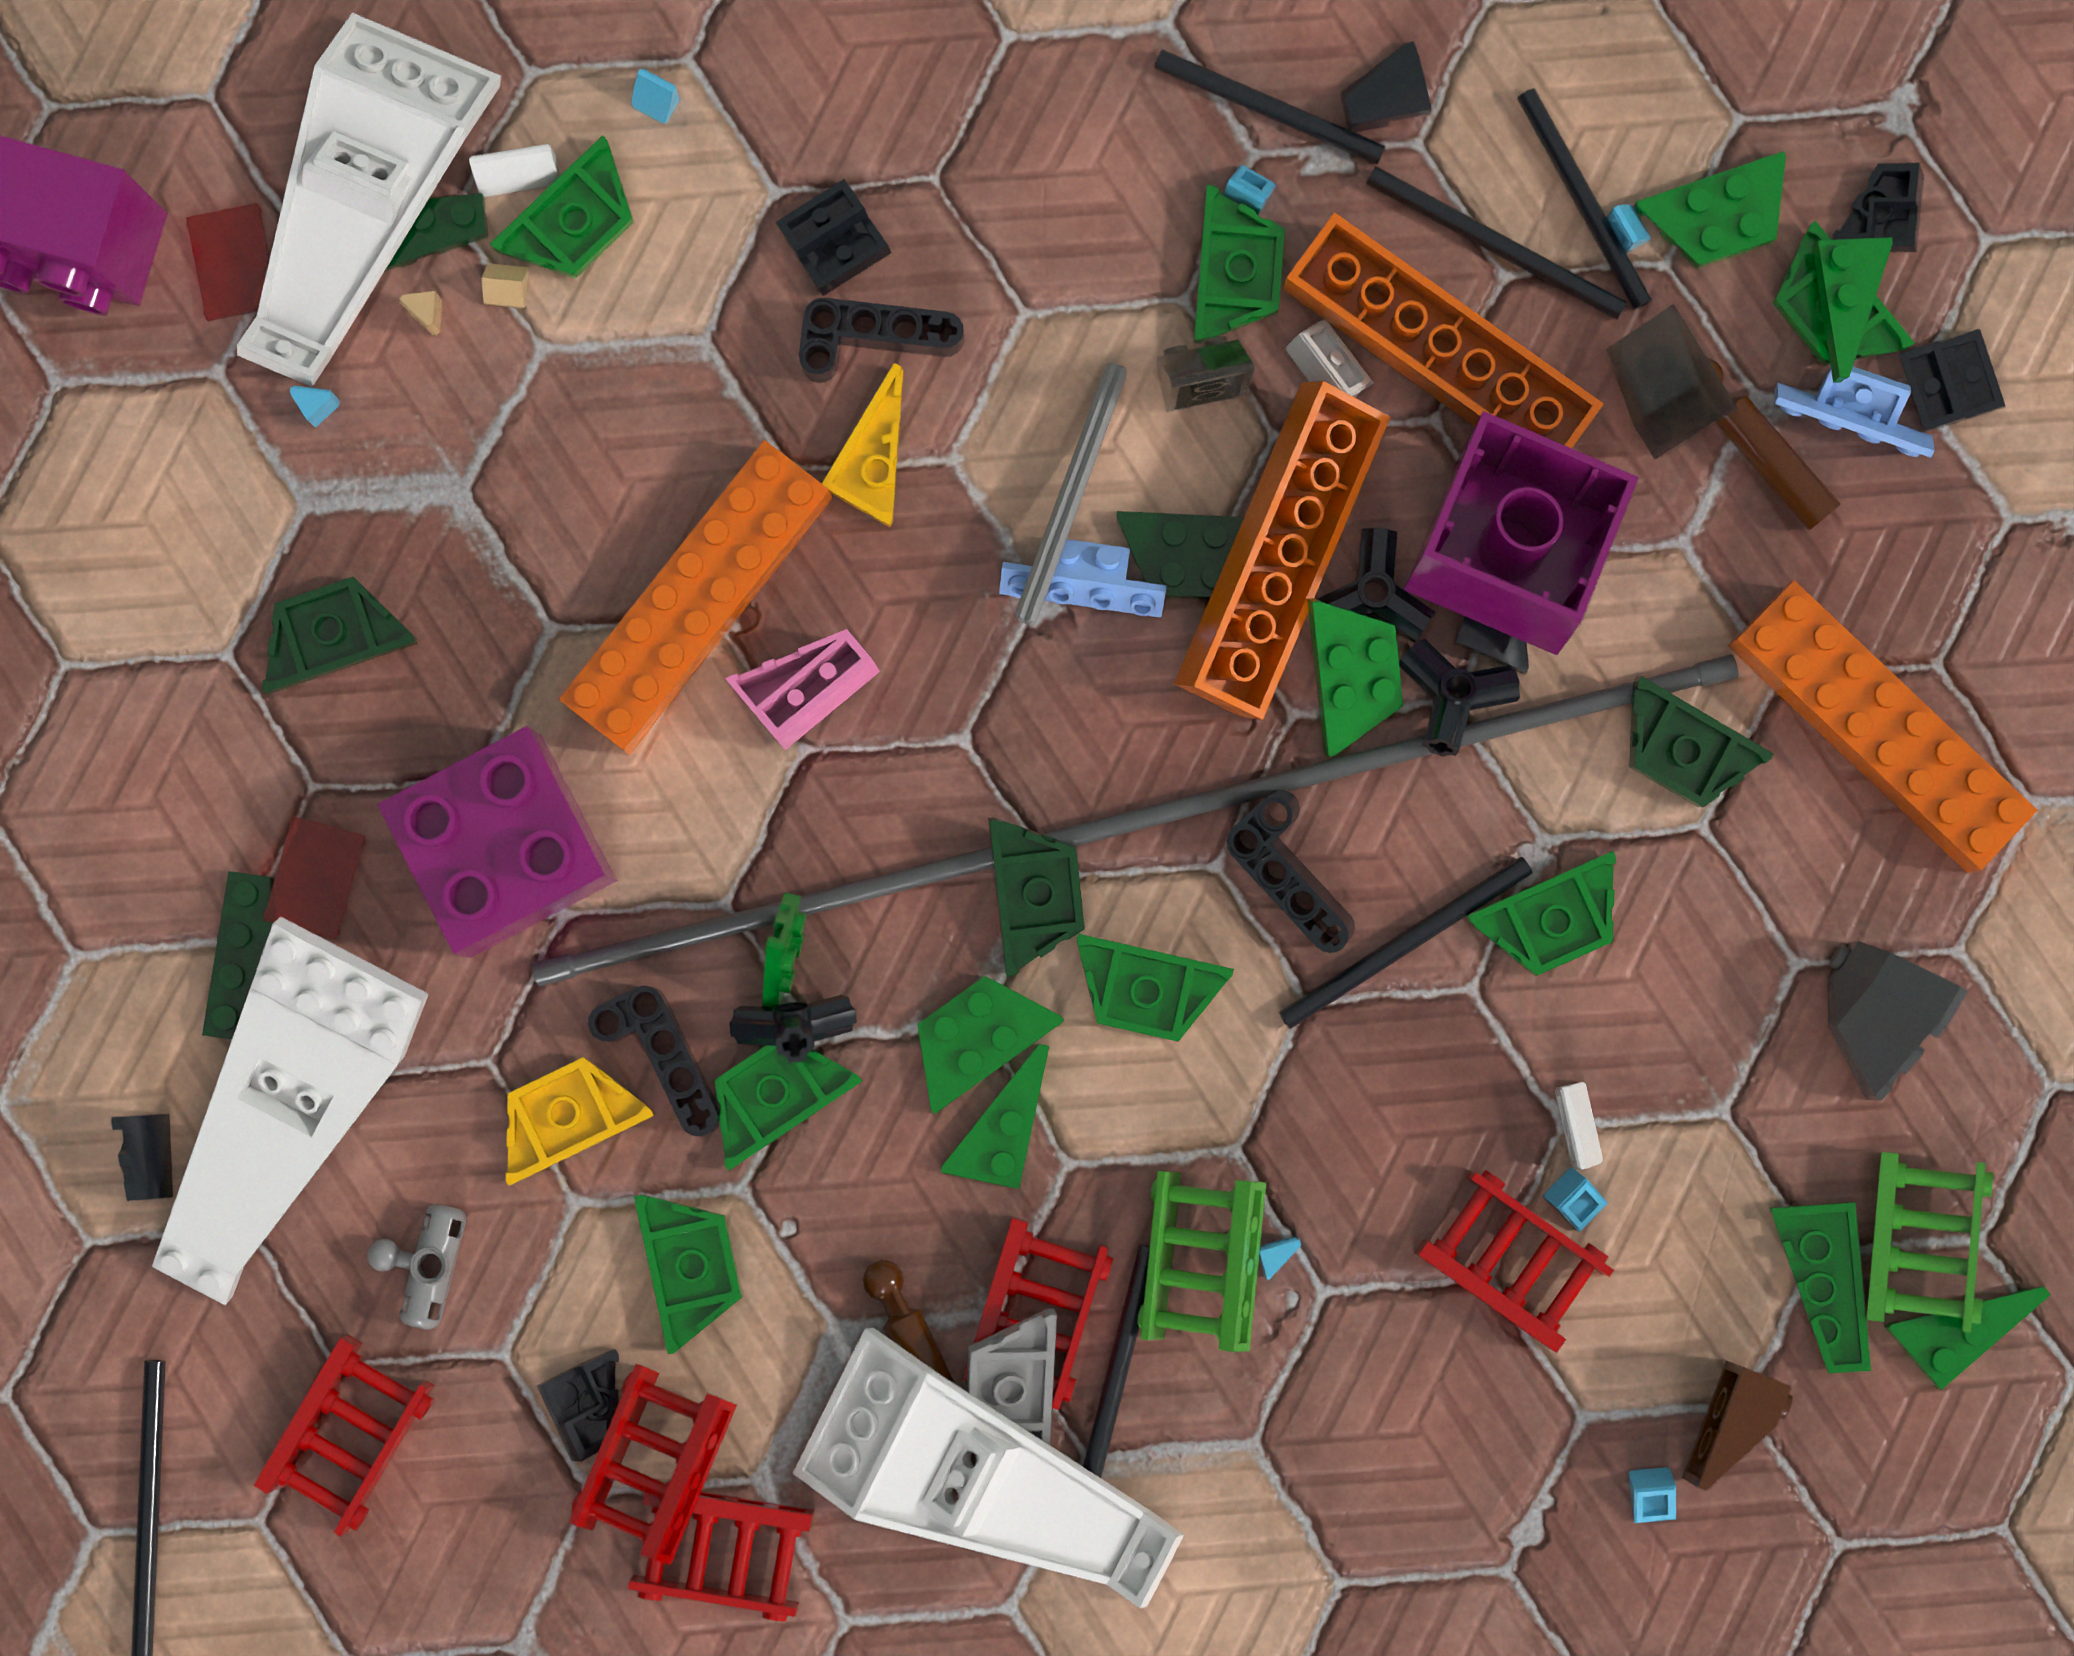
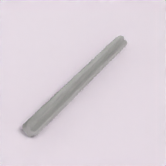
M1108 363L1104 369L1015 612V619L1020 623L1033 626L1039 617L1126 378L1127 370L1121 365Z

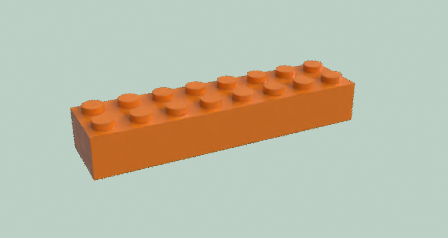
M1335 212L1286 277L1283 286L1285 292L1473 426L1476 425L1482 412L1485 411L1569 448H1573L1604 405L1600 400Z
M1325 381L1301 383L1174 685L1240 717L1263 720L1309 612L1307 599L1315 598L1390 420V416Z
M764 440L558 700L630 755L833 499L830 490Z
M1795 580L1784 586L1727 645L1966 873L1982 870L2038 811Z

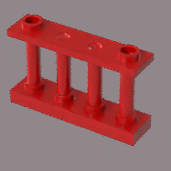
M1485 1170L1482 1175H1479L1477 1172L1471 1171L1466 1178L1477 1185L1478 1188L1442 1240L1437 1238L1434 1244L1423 1239L1414 1253L1541 1344L1558 1353L1567 1340L1557 1333L1561 1327L1558 1324L1595 1270L1608 1277L1612 1275L1614 1269L1605 1264L1609 1257L1590 1243H1587L1585 1248H1582L1503 1192L1502 1189L1506 1184L1492 1173ZM1494 1197L1511 1209L1512 1213L1476 1264L1471 1263L1467 1269L1454 1260L1458 1254L1455 1249L1489 1200ZM1528 1221L1547 1236L1511 1288L1506 1287L1501 1293L1488 1284L1492 1279V1276L1489 1274L1525 1222ZM1560 1246H1563L1580 1258L1581 1261L1545 1313L1540 1311L1537 1317H1534L1523 1309L1527 1302L1524 1298Z
M1012 1216L973 1344L1021 1322L1008 1318L1009 1313L1001 1311L1006 1295L1014 1297L1016 1293L1077 1312L1078 1316L1072 1336L1069 1337L1056 1333L1055 1350L1066 1353L1059 1377H1053L1054 1395L1052 1398V1409L1059 1410L1062 1401L1070 1403L1077 1380L1070 1377L1074 1359L1098 1281H1107L1114 1258L1107 1256L1108 1246L1099 1244L1097 1254L1093 1256L1033 1237V1232L1026 1231L1028 1221ZM1027 1253L1091 1272L1084 1297L1020 1277L1021 1273L1014 1271L1018 1255L1026 1257ZM967 1362L966 1369H965V1372H964V1375H963V1379H962L963 1381H966V1382H967V1367H968V1362Z
M350 1335L343 1336L338 1340L253 1485L267 1494L273 1492L279 1486L282 1488L289 1486L341 1517L333 1532L340 1537L349 1532L350 1529L357 1531L370 1510L364 1505L414 1419L422 1420L434 1401V1398L429 1396L434 1384L429 1381L420 1384L416 1392L361 1361L362 1356L357 1354L363 1343ZM352 1375L406 1407L394 1429L339 1397L341 1393L336 1388L343 1376L350 1378ZM322 1412L326 1415L330 1412L385 1444L373 1465L368 1464L318 1434L319 1429L314 1427ZM300 1449L305 1452L310 1449L363 1480L351 1503L296 1471L297 1466L293 1464V1461Z
M636 1363L633 1371L627 1375L623 1382V1395L585 1485L573 1500L571 1507L572 1515L569 1523L593 1531L597 1520L642 1539L641 1555L671 1565L737 1405L710 1393L706 1394L704 1401L698 1403L656 1386L655 1382L659 1372ZM647 1401L693 1419L694 1425L687 1441L681 1443L638 1425ZM631 1440L676 1459L677 1466L670 1481L664 1483L621 1464ZM614 1480L659 1499L660 1506L654 1521L647 1523L604 1504Z
M701 1491L693 1510V1519L697 1522L687 1582L682 1583L661 1579L664 1563L648 1558L645 1576L633 1575L629 1580L628 1589L638 1591L637 1597L646 1600L661 1601L663 1595L762 1611V1618L781 1622L787 1621V1616H796L799 1602L786 1600L796 1537H801L802 1531H810L815 1510ZM644 1493L642 1505L652 1506L651 1512L656 1516L660 1506L659 1499ZM719 1517L735 1520L734 1526L738 1527L728 1590L703 1586L713 1523H718ZM760 1524L777 1527L776 1533L780 1534L769 1597L744 1593L755 1530H759Z

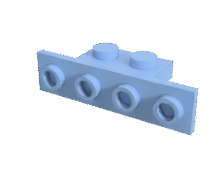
M1829 366L1817 395L1779 382L1775 387V404L1780 405V409L1790 415L1802 416L1806 414L1817 418L1822 425L1830 429L1840 430L1843 427L1855 431L1860 438L1868 442H1887L1895 445L1900 452L1912 457H1918L1921 454L1931 458L1935 451L1932 435L1897 424L1911 393V386L1854 366L1848 379L1843 380L1841 383H1833L1831 366Z
M1067 539L1044 601L1161 618L1167 585L1126 580L1130 548ZM1003 562L999 594L1021 598L1032 566Z

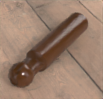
M1697 358L1685 368L1683 380L1687 391L1697 397L1709 398L1719 411L1715 423L1808 530H1811L1840 505L1839 501L1747 395L1733 397L1723 386L1724 376L1722 368L1716 361L1709 358Z
M879 1260L869 1265L865 1270L862 1280L864 1290L871 1298L881 1301L889 1317L883 1326L887 1338L955 1384L921 1310L908 1308L901 1293L904 1283L902 1270L897 1264L888 1260Z

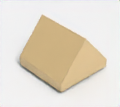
M488 263L482 275L484 305L525 309L529 267Z
M429 291L401 296L399 303L430 334L436 336L440 332L442 299L437 292Z

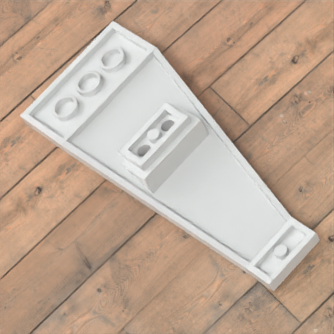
M355 13L350 15L314 66L257 316L237 344L238 356L310 387L314 385L464 140L500 88L501 75Z
M280 916L272 925L152 1267L226 1305L234 1295L246 1263L405 1057L429 994Z
M874 1328L864 1329L793 1471L795 1476L854 1520L1106 1584L1138 1608L1148 1606L1185 1535L1140 1503L947 1380ZM972 1452L977 1457V1463L975 1466L971 1462ZM953 1489L958 1492L957 1502L952 1497Z

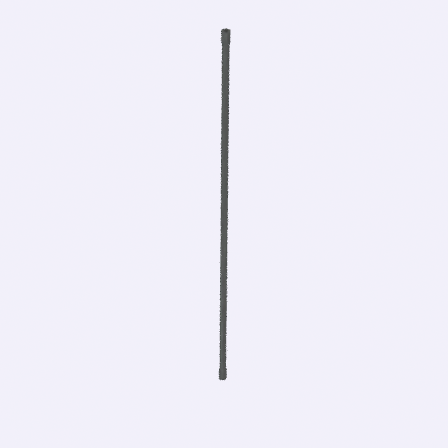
M1730 654L1646 679L1673 693L1696 686L1704 687L1738 678L1739 673L1736 660ZM1633 682L1466 724L1460 747L1632 703ZM1423 735L1043 834L1074 846H1079L1267 797L1275 791L1284 790L1289 792L1421 758L1433 753H1430L1426 747L1422 746L1425 737ZM991 847L802 895L800 912L811 915L993 868ZM781 901L577 954H565L533 962L534 978L537 986L540 987L574 978L578 974L772 925L779 911Z

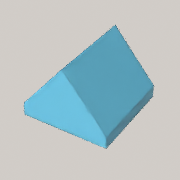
M1241 165L1229 179L1223 195L1239 205L1240 203L1245 204L1255 210L1259 216L1276 185L1274 182Z
M301 386L290 388V394L306 420L315 428L339 407L340 400L331 390Z

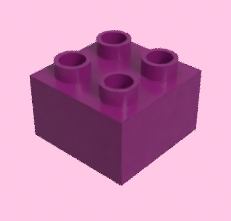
M0 135V288L28 294L32 280L45 287L59 291L58 300L73 308L102 316H107L112 299L140 306L168 213L124 169Z
M1483 411L1462 448L1404 590L1554 655H1558L1583 620L1639 477Z
M528 725L377 804L455 955L472 958L617 882L543 736Z

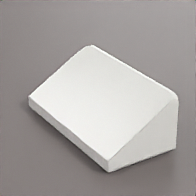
M548 144L476 155L469 158L478 192L482 193L484 197L549 187L559 177L556 155Z
M1325 319L1299 333L1286 346V351L1309 382L1325 381L1353 397L1358 396L1373 384V381Z
M1585 1082L1555 1087L1556 1090L1554 1091L1572 1167L1582 1170L1601 1164L1603 1156Z

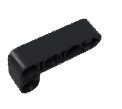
M817 298L806 306L804 312L799 361L808 379L822 383L832 379L836 374L841 345L949 357L957 354L963 347V324L959 317L946 311L833 298ZM821 312L831 313L835 319L830 327L820 329L813 325L815 316ZM861 317H869L875 321V326L868 333H859L853 328L856 320ZM901 322H911L916 326L915 333L908 338L898 337L894 333L895 327ZM923 324H928L929 332H927V341L923 340ZM943 327L951 328L952 335L949 336L948 342L940 341L939 334L943 332ZM816 352L826 353L830 357L829 363L821 369H814L808 365L810 356Z
M1284 790L1275 791L1263 799L1230 830L1226 839L1227 849L1234 859L1317 948L1327 953L1338 952L1344 948L1354 935V920L1345 908L1280 840L1279 836L1299 817L1300 805L1292 793ZM1277 802L1285 807L1287 810L1286 821H1277L1272 818L1269 812L1270 803ZM1241 830H1249L1255 834L1258 842L1256 848H1247L1240 841ZM1275 860L1283 864L1286 870L1285 878L1278 879L1273 877L1268 871V862ZM1298 891L1308 892L1313 897V909H1305L1299 906L1296 901V893ZM1323 908L1326 911V913L1317 922H1315L1313 918ZM1336 924L1341 930L1338 934L1330 937L1326 931L1329 927Z
M650 986L636 987L592 1010L588 1018L589 1031L600 1041L615 1042L637 1032L675 1114L687 1133L700 1137L709 1135L718 1128L720 1124L719 1107L662 991ZM651 993L657 1000V1009L652 1015L644 1017L637 1011V1000L641 995ZM608 1011L616 1013L620 1022L617 1031L611 1035L604 1034L599 1027L601 1016ZM664 1030L671 1032L675 1038V1046L668 1054L659 1053L654 1045L656 1035ZM679 1068L688 1069L693 1076V1084L685 1092L675 1089L672 1083V1076ZM699 1091H701L703 1098L694 1100L701 1111L709 1110L711 1115L705 1120L707 1125L705 1129L700 1124L693 1125L690 1118L696 1115L692 1104L686 1103L682 1106L680 1102L681 1099L693 1097Z

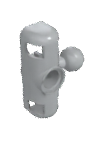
M432 1204L427 1208L415 1253L399 1250L398 1245L394 1241L386 1238L375 1240L367 1250L368 1263L377 1271L386 1272L392 1270L395 1266L410 1270L404 1293V1303L400 1311V1319L403 1324L420 1329H435L441 1322L467 1220L466 1213L463 1210L442 1204ZM453 1219L461 1221L457 1237L449 1236ZM434 1254L440 1259L442 1268L440 1273L431 1279L424 1274L422 1264L425 1258ZM431 1302L440 1303L436 1320L428 1319Z

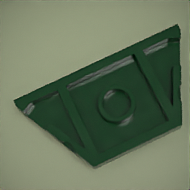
M1117 511L1116 521L1119 527H1121L1132 557L1142 574L1143 581L1167 585L1165 597L1210 599L1244 517L1128 511Z
M350 577L274 603L272 616L273 633L268 643L267 655L269 660L266 680H263L262 689L265 694L269 695L416 645L418 642L416 637L356 578Z
M1643 676L1635 677L1632 693L1629 767L1691 804L1704 808L1718 798L1720 793L1726 788L1733 787L1743 780L1747 773L1760 764H1765L1772 759L1774 753Z
M992 817L988 818L1004 967L1006 976L1010 977L1019 973L1020 968L1038 956L1042 958L1054 950L1061 941L1069 940L1085 929L1076 847L1072 844Z

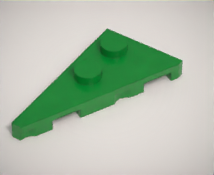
M1892 237L1818 240L1812 246L1833 383H1841L1850 377L1892 248Z
M1039 1044L943 1164L941 1173L1019 1189L1049 1046Z
M2044 1286L2011 1292L2012 1294L1989 1300L1983 1299L1981 1324L1972 1323L1971 1333L1962 1332L1963 1318L1924 1314V1316L1903 1321L1889 1322L1884 1327L1934 1386L1942 1390L2051 1294Z

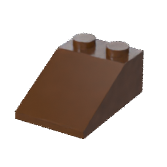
M1726 1360L1682 1478L1696 1487L1707 1491L1775 1429L1780 1418L1785 1419L1793 1401V1396L1789 1395L1792 1386Z

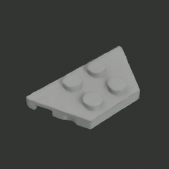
M1046 1309L969 1346L966 1392L1048 1445H1050L1057 1320V1314L1054 1309Z

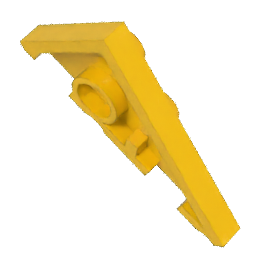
M896 363L891 367L822 482L830 490L831 494L888 527L893 523L904 370Z

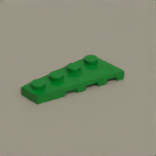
M1843 1202L1770 1207L1828 1374L1871 1371L1856 1203Z

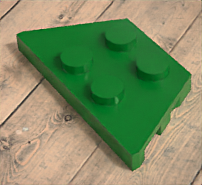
M602 135L490 243L491 247L498 253L575 279L634 223L607 139Z
M1782 151L1636 201L1634 208L1640 216L1644 214L1661 230L1659 234L1671 245L1677 246L1682 251V256L1696 269L1771 244L1777 239L1786 161L1785 152Z
M1207 185L1194 331V343L1196 344L1277 314L1280 303L1285 228L1270 219L1261 218L1256 214L1255 210L1243 203L1239 205L1219 193V189L1212 185Z
M1815 220L1807 228L1772 303L1823 366L1830 365L1812 246L1818 240H1831V238ZM1877 295L1855 360L1904 351L1915 343Z
M1312 598L1307 599L1323 750L1325 755L1331 757L1337 755L1403 706L1395 625Z
M1611 851L1466 916L1471 925L1532 975L1538 976L1613 942L1614 922L1612 921V908L1614 907L1615 890H1613V871L1616 864V856Z
M784 893L774 921L773 928L775 929L773 936L768 937L765 952L762 1007L780 1005L783 1002L784 994H790L795 975V969H793L796 957L800 958L805 938L803 931L807 914L800 912L801 896Z
M1077 935L1076 941L1096 1022L1101 1025L1179 1042L1212 999L1232 977L1234 969L1087 935Z
M986 976L982 977L917 1024L932 1112L934 1114L939 1112L1063 1023L1064 1019L1057 1013Z
M764 1046L715 1079L725 1167L730 1171L863 1082L859 1075L815 1050L809 1052L803 1062L789 1063L787 1058L777 1054L776 1046Z
M641 1194L634 1196L666 1349L669 1355L674 1354L739 1301L743 1295L725 1215Z

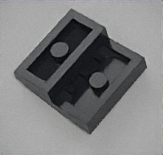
M845 179L776 221L784 238L822 296L891 254L889 245L870 220L864 206Z
M1980 329L1942 342L1938 340L1899 354L1909 386H1911V392L1924 432L2006 408Z

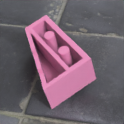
M847 629L798 648L799 651L778 660L771 659L761 663L762 666L741 675L736 673L725 678L784 750L788 749L880 672L873 659Z

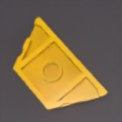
M582 1057L508 1093L507 1114L509 1116V1126L506 1147H508L506 1182L508 1186H511L655 1116L653 1109L590 1060Z

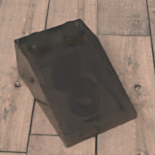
M1675 305L1669 306L1606 349L1633 425L1655 460L1674 452L1739 410Z
M1216 337L1204 341V347L1188 350L1187 345H1179L1165 349L1163 351L1164 355L1158 356L1156 367L1166 412L1246 396L1253 376L1254 366L1253 361L1238 339L1228 341L1227 337Z

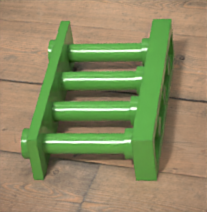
M1881 1152L1867 1320L1884 1322L1885 1314H1894V1310L1963 1318L1962 1332L1971 1333L1972 1323L1981 1324L1983 1299L1974 1298L1982 1200L1983 1197H1992L1994 1172H1985L1986 1163L1977 1162L1976 1175L1909 1168L1907 1163L1899 1162L1900 1154ZM1905 1184L1974 1191L1972 1217L1903 1209V1205L1895 1204L1897 1187L1905 1188ZM1902 1226L1970 1233L1969 1259L1899 1251L1900 1247L1892 1246L1893 1229L1901 1230ZM1898 1268L1965 1275L1967 1276L1965 1301L1896 1293V1289L1888 1288L1889 1271L1898 1272Z
M1158 1171L1157 1179L1154 1180L1151 1188L1154 1212L1145 1300L1138 1315L1141 1339H1164L1165 1328L1216 1335L1219 1340V1350L1250 1351L1266 1182L1236 1180L1235 1188L1230 1192L1180 1186L1181 1172ZM1178 1202L1229 1208V1211L1232 1213L1231 1230L1224 1234L1176 1228ZM1174 1244L1224 1250L1226 1255H1228L1226 1272L1223 1276L1172 1270ZM1170 1286L1220 1293L1224 1298L1222 1315L1219 1318L1168 1312Z

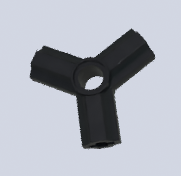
M1363 528L1361 530L1357 580L1319 597L1317 600L1355 611L1365 616L1373 613L1381 620L1395 625L1397 631L1415 642L1436 612L1394 583L1398 531L1384 528ZM1370 582L1380 584L1384 589L1385 598L1379 602L1369 600L1365 596L1364 586Z
M1425 638L1417 641L1410 647L1399 661V667L1433 699V707L1422 746L1426 747L1430 753L1442 757L1448 755L1456 756L1458 754L1470 710L1517 702L1520 698V682L1516 669L1514 670L1511 665L1473 672L1455 668ZM1448 690L1459 692L1463 698L1451 696Z
M839 995L812 1003L789 1002L775 1007L739 1006L733 1010V1017L729 1024L731 1037L736 1039L737 1044L776 1046L777 1054L783 1055L789 1063L805 1060V1056L814 1050L815 1041L851 1032L854 1024L857 1023L856 1010L850 1003L849 997Z

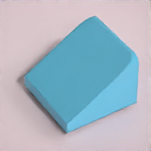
M639 69L631 100L633 108L661 123H667L680 101L676 86L645 69Z
M1618 205L1607 216L1626 253L1651 239L1632 205Z
M1569 1168L1543 1195L1546 1201L1578 1232L1608 1204L1594 1186L1573 1168Z
M1292 1236L1260 1245L1259 1261L1266 1280H1269L1301 1246L1300 1239Z
M1667 1467L1629 1471V1487L1634 1523L1676 1519V1484L1671 1470Z

